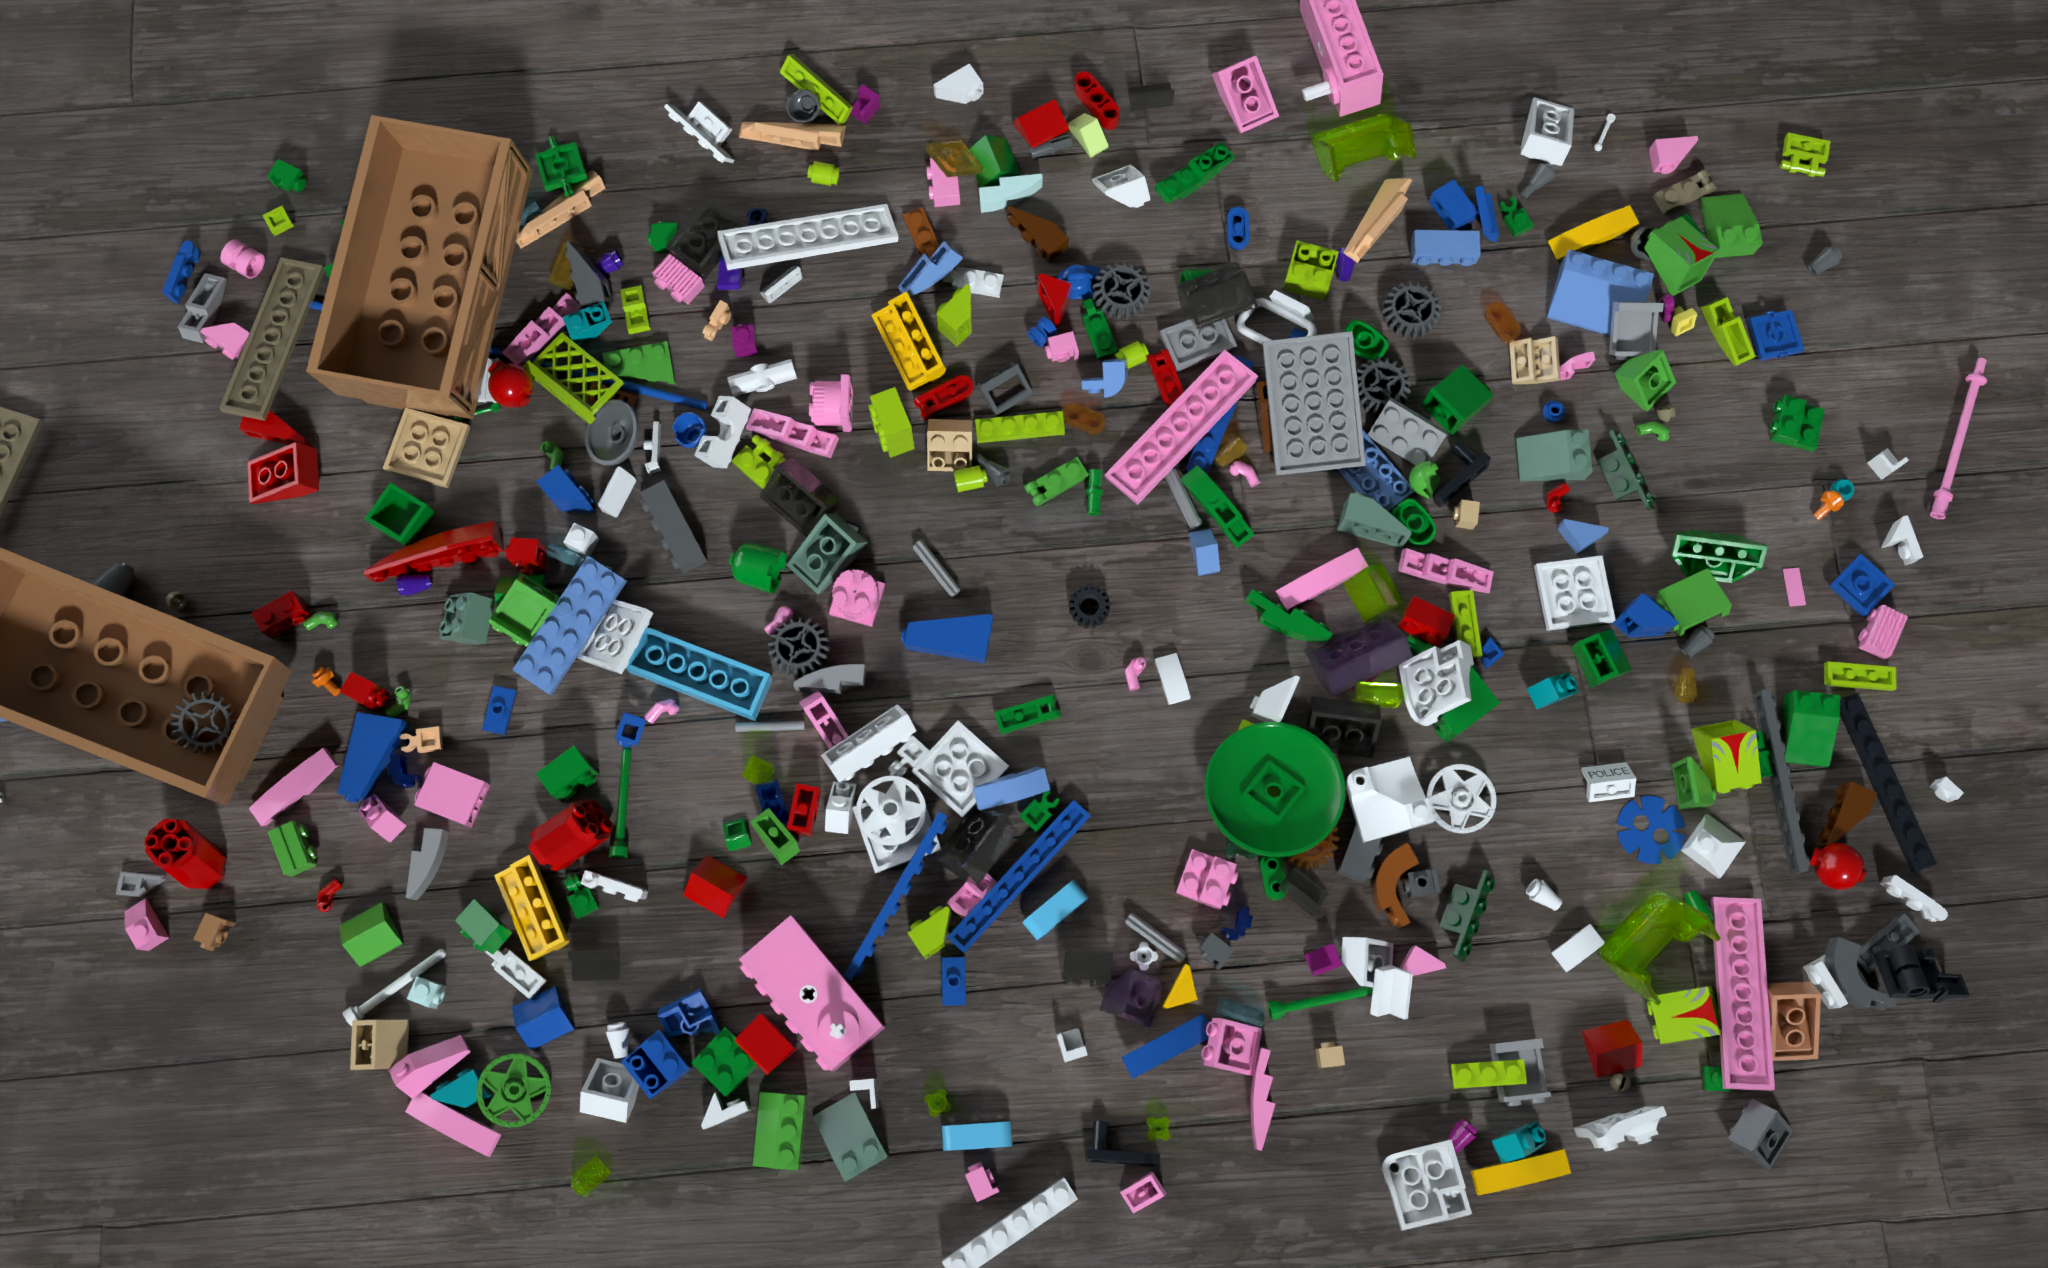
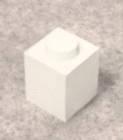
M573 523L563 543L569 550L587 558V556H591L599 538L593 531Z

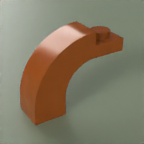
M1408 843L1395 849L1381 861L1376 869L1372 883V895L1377 911L1380 912L1387 908V917L1393 926L1396 925L1398 929L1411 922L1397 899L1396 884L1403 872L1419 864Z

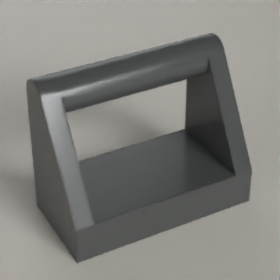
M1013 362L975 384L995 416H998L1033 394L1018 364ZM1015 376L1023 390L996 406L989 391Z

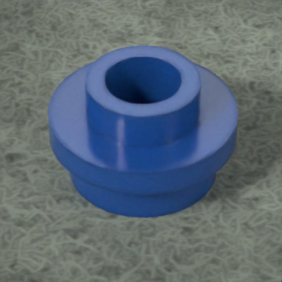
M1549 401L1544 405L1542 413L1547 421L1559 422L1565 415V408L1558 401ZM1551 408H1555L1558 411V413H1553L1551 411Z

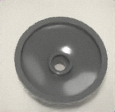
M609 400L594 414L596 419L591 425L587 423L585 445L588 454L595 462L605 466H614L623 462L635 448L639 437V419L633 407L621 400Z

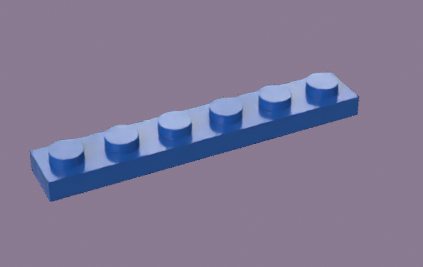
M1233 355L1250 370L1252 369L1254 362ZM1238 401L1195 445L1185 473H1188L1198 465L1208 474Z

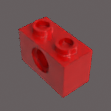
M350 672L339 691L355 702L377 713L387 704L389 692L353 672Z
M796 783L787 830L790 833L813 836L822 794L819 787Z

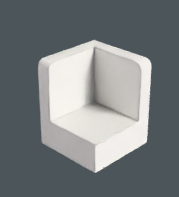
M1887 448L1867 462V464L1882 480L1909 461V459L1905 457L1899 462Z
M1078 1028L1056 1034L1064 1062L1088 1055Z

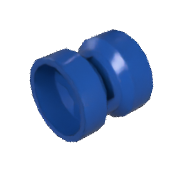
M1042 317L1038 320L1035 327H1031L1027 331L1031 341L1041 348L1047 343L1049 337H1053L1057 333L1054 324L1046 317Z

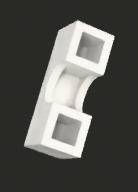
M719 396L711 416L719 422L720 433L717 437L702 436L694 456L714 468L727 469L728 464L732 460L736 445L740 441L743 428L748 421L751 408L733 396Z

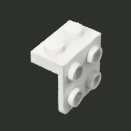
M1825 955L1803 966L1809 980L1821 993V999L1828 1009L1841 1008L1848 1004L1825 966ZM1857 966L1860 978L1868 986L1866 979Z

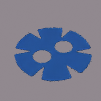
M1641 796L1643 810L1640 809L1634 800H1631L1624 806L1618 817V825L1630 828V830L1617 833L1621 845L1628 854H1631L1640 846L1637 860L1644 863H1662L1660 849L1670 860L1679 853L1684 844L1685 835L1672 831L1685 827L1683 818L1673 805L1662 813L1665 802L1662 798ZM1644 815L1648 818L1649 827L1647 830L1639 831L1634 827L1633 820L1636 816ZM1662 828L1668 832L1669 840L1666 844L1661 845L1654 841L1653 833L1656 829Z

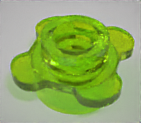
M939 1089L937 1093L927 1094L924 1097V1102L928 1104L930 1109L929 1115L932 1117H937L943 1111L949 1112L951 1110V1103L947 1101V1092L944 1089ZM940 1101V1105H936L935 1102Z
M1163 1116L1161 1119L1149 1117L1146 1120L1149 1128L1147 1138L1150 1141L1155 1139L1167 1141L1170 1138L1171 1134L1168 1132L1170 1120L1168 1117ZM1157 1126L1161 1128L1160 1131L1156 1130Z

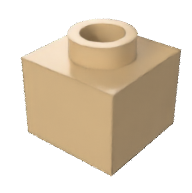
M1461 500L1453 509L1452 518L1456 520L1455 527L1473 530L1478 524L1480 502Z
M1335 1042L1321 1043V1048L1315 1049L1318 1068L1345 1065L1343 1047L1336 1046Z

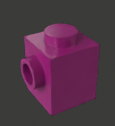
M742 323L738 324L737 327H731L733 349L736 357L758 355L757 335L754 326Z

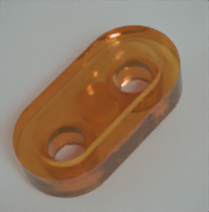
M1493 302L1487 307L1484 313L1485 320L1499 339L1506 343L1515 341L1521 333V327L1507 307L1500 302ZM1492 313L1497 314L1498 318H1494ZM1505 330L1510 331L1511 335H1507Z
M1077 403L1068 404L1063 410V419L1068 426L1091 435L1100 434L1105 428V417L1098 411ZM1076 414L1078 417L1076 419L1070 418V415ZM1096 422L1098 426L1092 427L1090 423Z

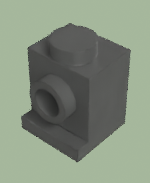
M1437 869L1404 874L1405 878L1402 879V886L1404 892L1408 893V898L1441 892ZM1418 879L1424 880V887L1418 885Z
M1210 933L1208 937L1203 935L1196 944L1202 952L1200 956L1211 964L1213 961L1217 964L1214 968L1217 970L1221 969L1234 951L1233 948L1213 933Z

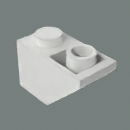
M833 781L826 806L825 831L848 834L852 820L856 784Z

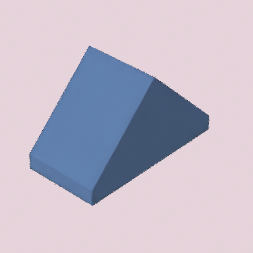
M1563 519L1558 525V531L1576 555L1601 539L1609 529L1608 527Z
M1211 529L1188 533L1198 576L1220 572L1218 543Z

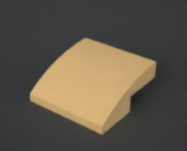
M1555 336L1538 340L1527 338L1509 342L1513 384H1537L1561 380L1558 339Z

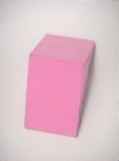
M1413 946L1399 968L1416 976L1445 969L1446 965L1421 948Z
M1149 1172L1120 1192L1133 1213L1167 1194L1153 1172Z

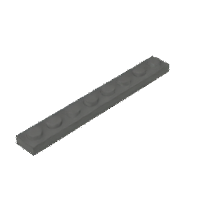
M1770 689L1760 690L1753 694L1760 731L1762 730L1766 751L1769 750L1770 753L1768 759L1773 776H1770L1790 874H1800L1809 871L1810 861L1804 850L1805 837L1799 826L1800 814L1794 803L1795 790L1790 784V767L1785 760V744L1781 740L1779 732L1781 727L1780 720L1776 717L1774 709L1776 701Z

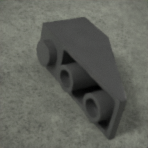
M567 241L565 253L571 264L572 270L570 275L576 286L575 297L580 307L587 308L603 301L605 304L612 303L608 280L577 243Z

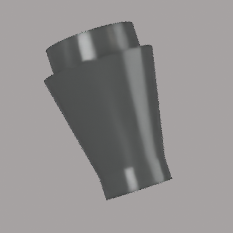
M1833 245L1825 247L1807 268L1812 275L1816 276L1838 265L1842 259V254Z
M1704 625L1695 627L1680 650L1688 658H1692L1696 653L1713 643L1712 639L1715 635Z

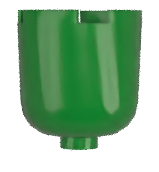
M749 542L743 544L730 557L729 564L732 566V575L737 582L774 594L782 581L778 576L780 570H785L787 554L780 549Z

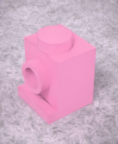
M1073 331L1047 339V346L1044 347L1047 359H1051L1052 362H1064L1072 356L1074 360L1078 359L1079 350Z
M981 1162L968 1167L969 1172L965 1176L977 1202L999 1192L998 1186L993 1188L991 1185L995 1180L990 1169L985 1170Z

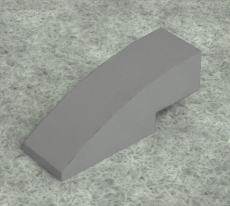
M207 273L203 275L185 304L188 311L178 325L182 338L204 343L206 337L200 331L202 328L212 327L216 319L227 282L226 278Z
M847 664L820 669L794 681L793 686L796 691L816 692L819 690L821 693L841 694L842 685L865 687L866 667L865 664Z
M424 828L421 851L411 852L406 892L407 899L418 900L435 877L446 850L449 836L448 831Z

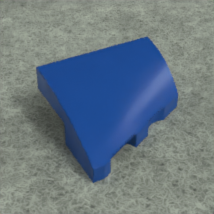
M701 988L658 1010L657 1017L668 1036H679L683 1033L698 1035L705 1032H714V1035H718L722 1031Z

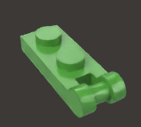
M1075 457L1036 481L1028 483L1024 488L1034 498L1032 501L1035 506H1040L1089 477V474L1079 458ZM1043 487L1046 492L1041 494L1038 489Z

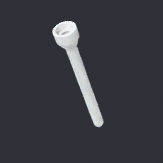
M439 949L359 1007L356 1005L342 1012L346 1021L352 1026V1021L362 1020L365 1017V1013L446 956V951Z

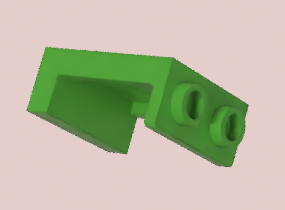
M1708 568L1658 591L1656 604L1659 607L1670 611L1674 615V619L1679 622L1671 629L1676 631L1679 636L1684 635L1686 629L1719 614L1722 618L1728 615L1732 607L1731 602Z
M520 573L488 623L491 624L494 630L509 635L515 643L528 647L560 597Z

